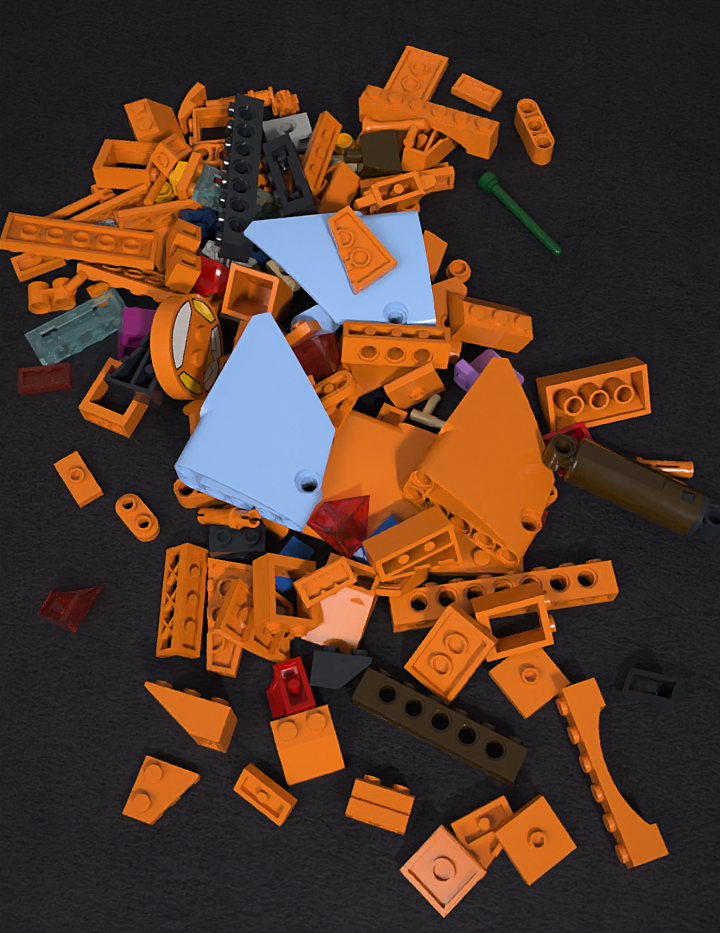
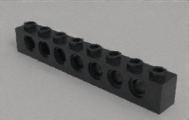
M236 93L234 103H229L227 116L231 117V120L228 119L225 134H229V137L225 139L224 152H227V155H224L222 170H226V173L222 174L220 188H223L224 192L220 193L218 207H221L222 211H219L216 226L220 227V231L216 232L214 246L218 247L217 257L248 263L253 250V242L244 235V231L252 221H255L264 100Z

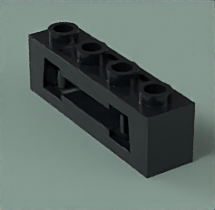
M289 133L262 144L265 155L261 157L267 170L270 169L271 171L267 175L272 186H276V190L273 193L278 204L283 206V208L279 209L282 218L320 214L297 148ZM281 166L284 171L291 169L296 186L302 197L298 191L291 194L285 175L280 168Z

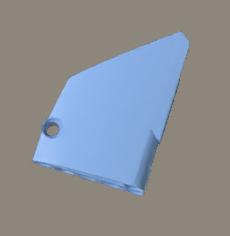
M417 210L363 215L359 211H354L398 262L395 269L356 296L327 224L328 218L337 212L252 221L244 231V235L283 268L337 325H343V321L436 327L431 280Z

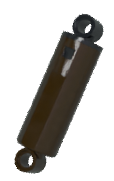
M557 434L552 437L542 454V461L550 470L561 471L565 469L562 476L564 482L686 539L695 534L701 540L712 541L720 534V505L709 504V494L590 439L581 438L576 445L570 436Z

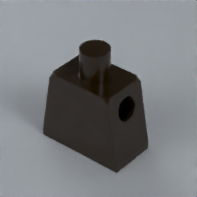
M396 129L360 135L355 144V149L344 150L345 164L357 163L358 175L363 178L372 179L400 174L402 170Z

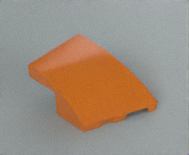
M240 578L233 579L212 630L236 645L278 664L293 659L290 658V640L294 639V637L290 636L289 632L269 634L266 633V629L254 628L253 588ZM276 592V614L293 617V604Z

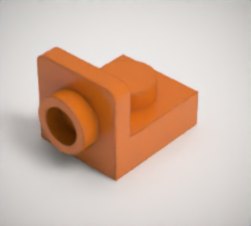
M174 133L158 144L150 159L165 174H169L178 161L187 158L193 149Z

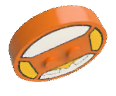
M178 294L165 298L157 308L152 322L150 350L153 368L163 390L174 399L201 400L206 398L220 375L216 359L224 355L220 323L212 305L199 294Z

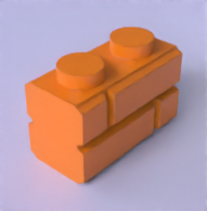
M364 775L363 779L356 778L346 809V817L404 835L415 797L409 794L410 789L397 784H393L392 789L380 785V779L369 775Z

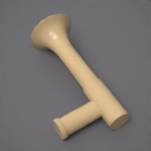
M438 394L430 397L423 411L413 409L410 414V420L441 430L446 421L432 415L441 397Z

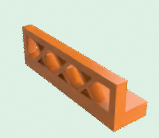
M327 111L319 115L302 161L314 197L318 195L342 125Z
M448 162L438 163L429 170L417 171L418 176H426L427 174L435 176L437 182L431 192L453 189L455 172L453 166H449ZM401 171L397 175L372 179L358 176L361 179L358 187L360 198L364 197L363 193L368 191L371 185L408 172Z
M142 184L67 219V221L97 224L109 218L115 221L114 211L145 206L144 200L149 192L145 184Z
M212 195L199 196L192 199L157 203L151 206L114 211V218L118 228L144 232L175 225L181 209L204 210L207 203H214Z
M185 543L166 550L156 657L166 658L175 655L190 659L200 657L209 550ZM179 555V562L175 567L176 556ZM177 581V587L175 591L172 593L173 585ZM174 608V615L170 620V613ZM172 635L171 648H167L168 639Z

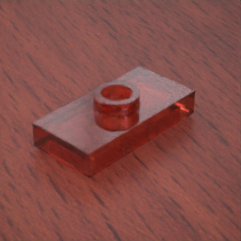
M69 362L18 369V391L21 395L72 389V371Z

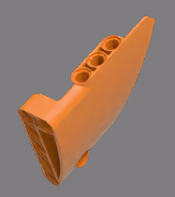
M492 357L438 433L435 442L412 472L403 488V493L409 501L424 511L438 505L452 523L454 531L508 566H517L535 535L542 527L541 518L555 479L553 471L547 468L542 461V454L546 447L528 399L508 358Z
M352 409L339 434L333 439L322 483L323 498L315 505L301 533L323 541H329L334 549L344 551L351 545L359 546L389 514L401 523L423 512V509L405 497L403 488L412 472L435 442L437 434L407 423H397L394 425ZM338 531L345 532L348 538L341 537Z

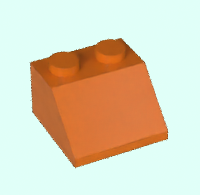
M147 98L124 105L136 141L160 143L174 133L185 141L171 107Z
M328 705L270 722L288 786L345 769Z

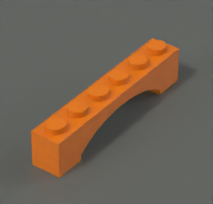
M368 85L359 98L360 122H363L366 115H369L376 122L427 118L429 128L435 129L457 141L467 149L466 153L488 160L497 145L499 122L372 85Z
M595 678L562 688L557 695V708L562 716L565 715L569 723V727H567L568 735L571 742L578 745L581 753L579 756L580 765L585 773L589 772L593 782L590 786L593 797L597 803L601 802L605 812L603 814V821L608 832H613L617 841L615 850L622 864L626 863L627 868L630 869L668 855L669 853L656 823L649 825L633 811L619 793L608 772L599 739V713L606 704Z

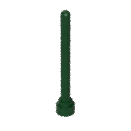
M492 171L486 172L478 181L481 189L484 192L493 193L553 255H561V247L499 186L498 177Z

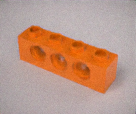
M343 321L341 363L402 366L408 368L421 367L430 362L435 369H447L451 348L450 327Z

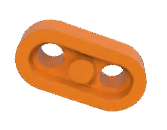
M343 370L315 384L313 388L326 410L351 396L356 390L357 380L349 371Z
M126 494L121 496L115 506L120 519L138 540L148 542L155 539L160 532V524L154 514L137 495ZM127 504H133V506L130 509H125V506ZM142 523H149L146 528H140Z

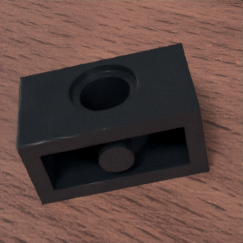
M258 525L255 528L242 527L240 529L229 526H210L209 554L211 558L235 563H248L268 553L266 525Z

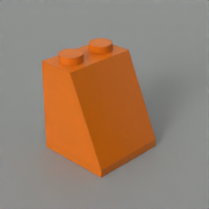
M232 262L221 313L247 321V316L270 312L275 322L278 323L289 316L294 292L281 277Z

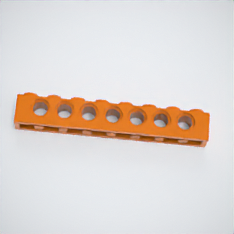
M592 559L582 565L564 563L554 569L536 567L531 572L520 573V571L515 570L506 572L503 576L498 577L486 574L470 581L458 578L442 585H437L435 582L425 583L421 585V588H414L401 597L388 596L393 632L395 633L433 627L447 608L439 602L443 597L450 598L474 619L471 603L467 598V595L471 593L483 596L494 593L498 589L505 590L537 581L541 591L546 590L548 593L551 607L547 608V610L614 601L619 591L611 560L602 562L601 559ZM578 578H586L591 586H582L578 582ZM550 582H559L563 586V590L553 589ZM415 601H420L425 604L426 608L417 611L412 608L411 604ZM536 604L491 615L488 618L537 612Z

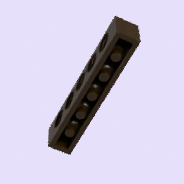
M367 668L352 696L353 705L509 787L513 784L529 750L523 747L524 743L521 740L510 735L505 738L496 733L497 729L494 726L483 721L478 724L470 720V715L459 708L451 710L443 706L444 702L431 694H428L426 697L416 692L417 688L406 681H402L400 684L391 679V674L381 668H376L375 670ZM388 690L393 692L396 698L392 702L386 703L379 698V695L383 691ZM409 704H416L421 708L422 712L418 716H410L405 711V708ZM437 717L444 718L447 721L448 727L444 730H437L433 727L432 720ZM462 731H469L474 736V742L464 744L460 741L458 734ZM496 745L501 751V756L499 758L489 757L485 750L486 746Z

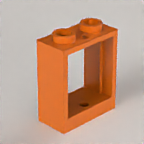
M229 105L192 108L193 118H189L190 133H193V136L189 137L192 149L198 144H225V139L202 141L201 128L226 126L228 119L231 120V117L227 116ZM203 156V160L208 159V156Z
M105 139L92 167L97 187L132 190L145 184L148 191H150L160 172L150 159L159 143ZM117 163L147 165L145 170L117 168L115 166Z
M109 357L78 408L85 420L130 438L149 405L132 400L124 415L98 405L108 389V385L103 378L108 373L112 374L122 364L121 360L117 361Z
M267 553L253 560L254 628L266 629V633L269 634L289 632L292 637L306 636L308 631L318 628L317 603L305 609L297 593L298 617L276 614L275 576L298 580L316 570L315 561Z
M537 581L470 599L474 619L491 634L488 616L536 604L540 628L499 638V641L486 656L487 662L554 644L552 632H556V626L552 615L547 613V608L551 607L550 599L546 590L541 591Z

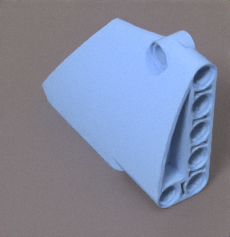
M270 312L252 316L204 401L200 411V421L174 467L179 479L185 485L244 510L255 509L260 513L261 517L301 532L304 530L315 505L323 498L322 483L335 435V428L306 373ZM307 486L316 487L312 492L304 491V488Z

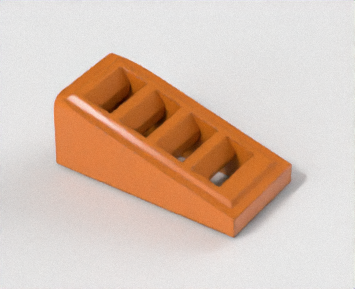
M427 568L415 570V575L381 582L376 588V595L403 596L428 579Z

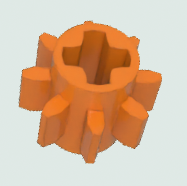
M281 90L275 94L274 99H271L274 116L278 114L281 118L296 114V111L300 110L297 94L291 95L289 90Z

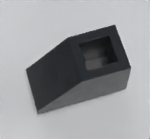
M323 645L322 651L314 650L310 686L343 689L366 671L368 667H371L375 662V658L368 657V651L351 649V655L339 653L340 647Z

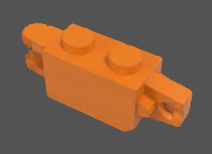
M417 171L383 180L371 185L369 190L363 193L364 197L354 201L353 207L355 211L359 212L369 210L370 214L392 212L417 204L422 196L430 194L437 181L435 176L430 174L418 176Z

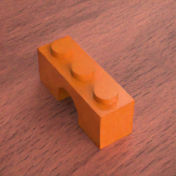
M179 218L166 241L165 286L170 287L174 291L189 294L201 273V257L195 255L201 243V227Z

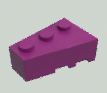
M123 307L118 330V360L132 354L140 346L139 342L151 331L153 318L157 310Z

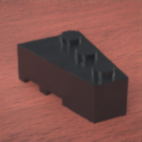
M150 331L139 342L140 346L130 356L126 355L121 360L122 364L112 374L108 373L103 379L113 393L159 409L167 393L161 387L153 368L150 350Z

